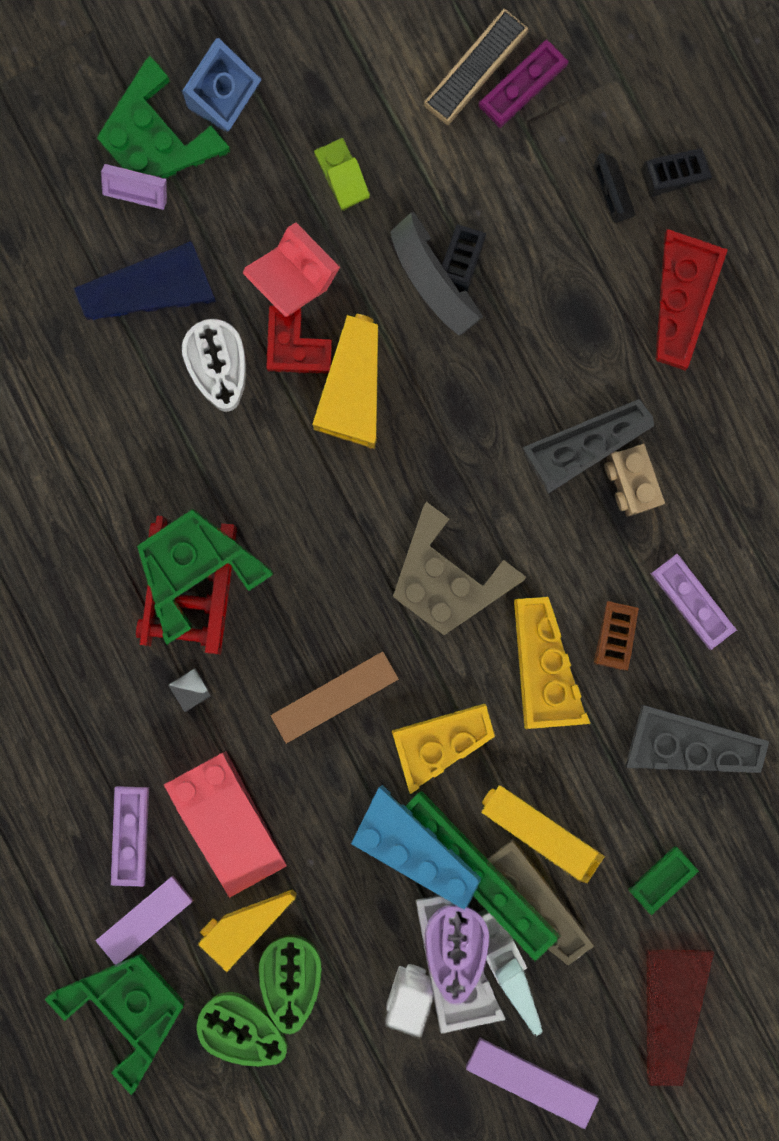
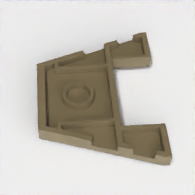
M426 502L414 532L393 598L444 636L526 579V576L503 560L484 586L479 584L430 547L431 543L449 521V518Z

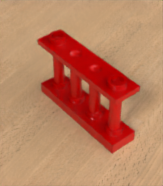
M157 516L156 523H151L149 538L167 526L168 520L165 517ZM221 523L220 530L236 541L237 527L232 524ZM227 563L206 577L209 578V582H214L212 595L207 594L206 597L181 594L175 598L179 607L205 610V614H209L208 627L203 626L202 629L192 628L178 637L177 640L200 642L201 646H205V653L221 655L232 573L230 563ZM148 585L143 619H138L136 627V638H140V645L151 646L152 637L163 638L161 624H154L155 602L151 588Z

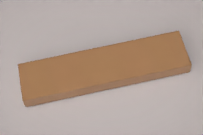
M381 652L270 716L287 744L399 679L384 652Z

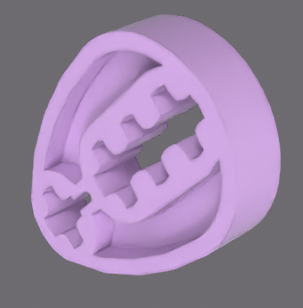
M455 904L440 908L429 919L425 929V952L433 981L444 999L451 1004H461L467 1000L474 990L483 972L488 953L489 932L485 921L476 911L470 907L463 910ZM460 911V915L466 918V922L459 925L461 934L465 935V939L459 940V949L465 952V954L458 958V962L454 963L453 959L447 956L448 952L454 950V943L448 939V935L455 932V926L449 922V918L455 917L456 912ZM456 971L458 983L463 986V990H458L457 996H452V993L446 987L452 985Z

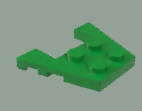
M151 56L145 60L97 137L99 143L121 168L164 179L175 175L176 171L191 165L194 167L205 163V160L229 153V146L212 126L208 127L185 146L146 102L170 82L169 77Z
M194 509L137 546L148 586L151 588L155 602L154 607L162 626V635L166 644H169L193 628L175 601V598L227 563H230L248 591L274 574L272 569Z
M142 954L55 990L45 998V1001L64 1022L91 999L133 1045L135 1050L114 1067L111 1072L130 1095L135 1092L185 1004V1001Z

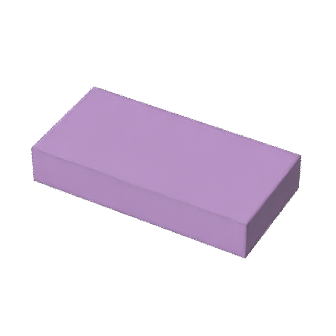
M104 164L101 171L103 195L164 210L167 203L166 179Z

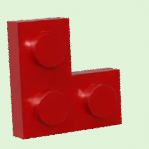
M269 306L267 371L329 373L332 360V339L301 338L302 308L286 317L275 306Z

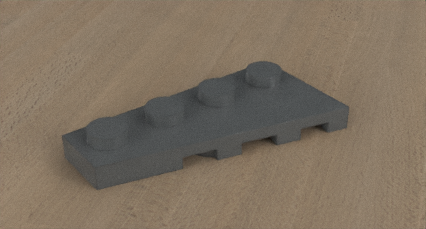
M638 399L523 447L524 455L549 494L654 426L653 416L641 400Z
M642 705L625 768L761 773L769 741Z

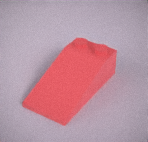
M226 751L164 784L179 815L229 898L287 866Z

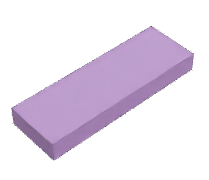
M675 554L650 573L709 650H712L736 631L733 624L678 554Z
M115 787L111 886H145L149 787Z
M172 876L101 935L96 942L116 965L122 962L194 900L177 879Z

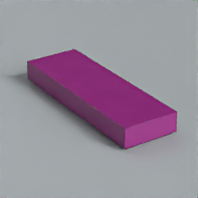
M546 39L479 102V107L501 128L567 66L568 60Z

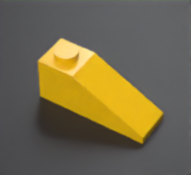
M292 889L225 914L218 922L212 918L200 931L204 937L198 945L227 972L292 903L297 893Z

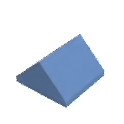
M216 38L182 90L188 109L224 131L229 132L261 79L219 38Z

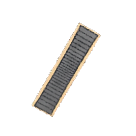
M503 9L425 100L424 107L448 126L527 34L528 28Z

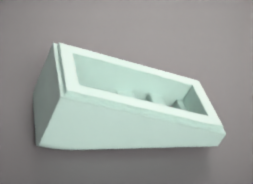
M512 959L496 970L495 976L533 1034L538 1036L542 1033L541 1023L524 971L517 959Z

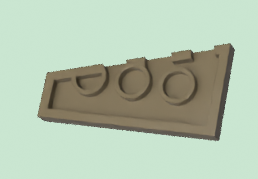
M514 839L487 858L560 935V938L548 949L564 963L570 965L594 947L592 939Z

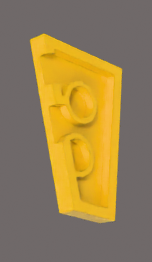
M486 704L392 730L410 794L418 790L419 786L431 778H435L444 772V769L460 758L463 759L495 737Z

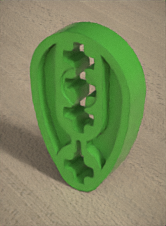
M284 935L273 940L264 950L259 963V979L263 1001L276 1027L285 1034H293L301 1029L316 1002L321 982L322 960L320 953L311 941L299 935ZM289 942L294 943V948L300 949V953H296L294 956V965H300V969L295 970L293 975L294 982H299L300 986H295L293 992H287V986L281 985V982H286L288 976L287 970L282 969L281 966L287 964L288 954L282 953V949L287 948ZM289 1001H291L293 1015L299 1016V1019L294 1020L293 1025H287V1021L281 1019V1016L286 1014Z
M224 992L214 996L205 1004L198 1017V1038L202 1046L213 1056L231 1063L258 1067L278 1064L286 1056L288 1043L284 1034L278 1030L270 1015L261 1006L240 993ZM214 1010H218L220 1012V1019L227 1021L229 1017L234 1018V1026L242 1029L244 1025L250 1027L248 1033L252 1037H245L242 1041L238 1039V1031L231 1029L229 1033L224 1032L223 1023L216 1022L214 1026L208 1023L210 1017L206 1013L212 1014ZM275 1040L279 1042L278 1049L281 1050V1053L274 1052L272 1056L268 1055V1047L264 1044H271Z

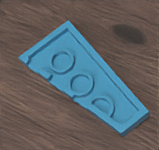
M383 785L380 786L351 844L465 910L482 878L451 849L448 850L428 827L425 828L412 816L413 813L405 805L398 803L390 795L391 792Z

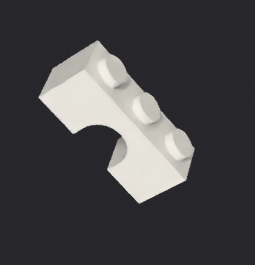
M407 964L406 968L398 967L387 1001V1011H389L387 1015L388 1026L420 1036L433 997L430 976L425 975V969L412 964Z

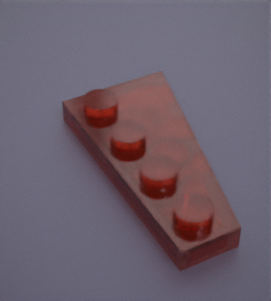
M647 950V1083L649 1086H683L714 956L712 950Z

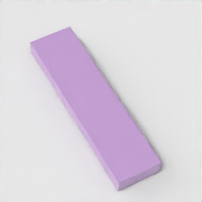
M481 1037L466 1065L467 1071L584 1129L599 1100L597 1095Z

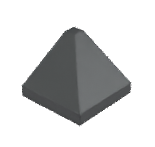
M196 668L168 685L184 712L189 711L213 696Z

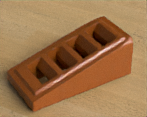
M610 601L606 602L593 664L628 671L639 608ZM612 612L629 615L628 622L611 618ZM610 624L627 628L626 634L610 631ZM608 637L624 640L623 646L607 643ZM606 649L622 653L621 658L605 656Z

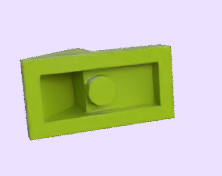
M343 138L314 151L316 159L341 210L370 197L357 159L352 158Z

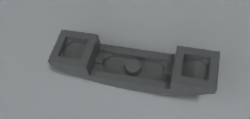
M411 212L390 231L394 248L404 270L421 297L434 313L452 331L460 336L482 319L483 316L467 291H458L426 243L431 239L430 235L416 214Z

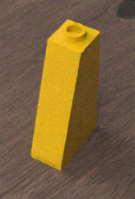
M356 314L355 317L347 315L312 425L316 431L375 448L378 324L373 323L374 320L362 314Z
M500 785L496 790L492 788L482 802V805L485 807L481 813L581 882H589L605 857Z

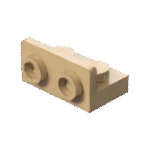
M645 444L620 452L615 451L606 457L608 462L604 463L607 477L610 481H615L618 490L615 493L617 506L620 511L625 510L627 517L665 504Z

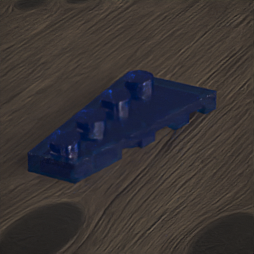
M192 241L74 288L87 320L128 315L130 312L156 311L158 308L172 306L184 307L200 302H216Z

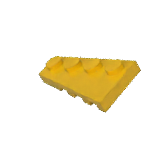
M549 597L515 599L524 728L533 729L590 724L580 699L582 697L578 685L575 684L570 669L571 663L568 654H565L560 639L562 636Z

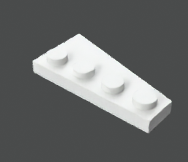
M439 895L415 900L424 949L425 929L429 919L440 908L453 904ZM457 912L455 917L449 918V922L455 926V932L448 935V939L454 943V950L448 952L447 956H450L454 963L458 962V958L465 954V952L459 949V940L465 939V935L461 934L459 930L461 921ZM429 970L441 1033L506 1020L484 972H482L476 987L466 1001L461 1004H451L440 993ZM456 971L452 985L446 987V989L450 990L452 996H457V991L463 990V986L458 983Z

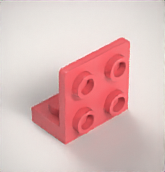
M295 222L287 228L278 247L246 266L243 274L287 317L327 291L340 266Z

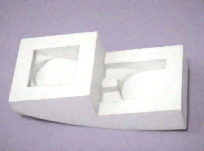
M486 909L478 912L488 928L489 945L486 960L494 976L496 970L512 959H517L523 971L526 970L527 967L511 935Z

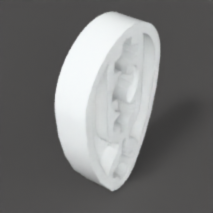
M217 319L201 321L190 328L184 337L182 344L183 358L189 374L205 398L219 410L224 412L231 411L239 405L245 387L246 358L243 343L238 332L230 324ZM208 328L213 333H218V335L213 336L215 346L217 348L222 347V350L217 352V356L221 363L226 362V365L221 367V373H216L214 369H209L213 365V359L210 354L205 355V352L209 350V344L206 339H201L205 335V329ZM221 381H223L229 393L234 392L228 404H224L222 399L217 400V397L222 395Z

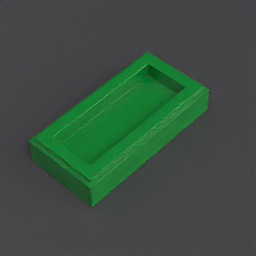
M674 846L639 878L628 891L652 916L699 871L679 848Z

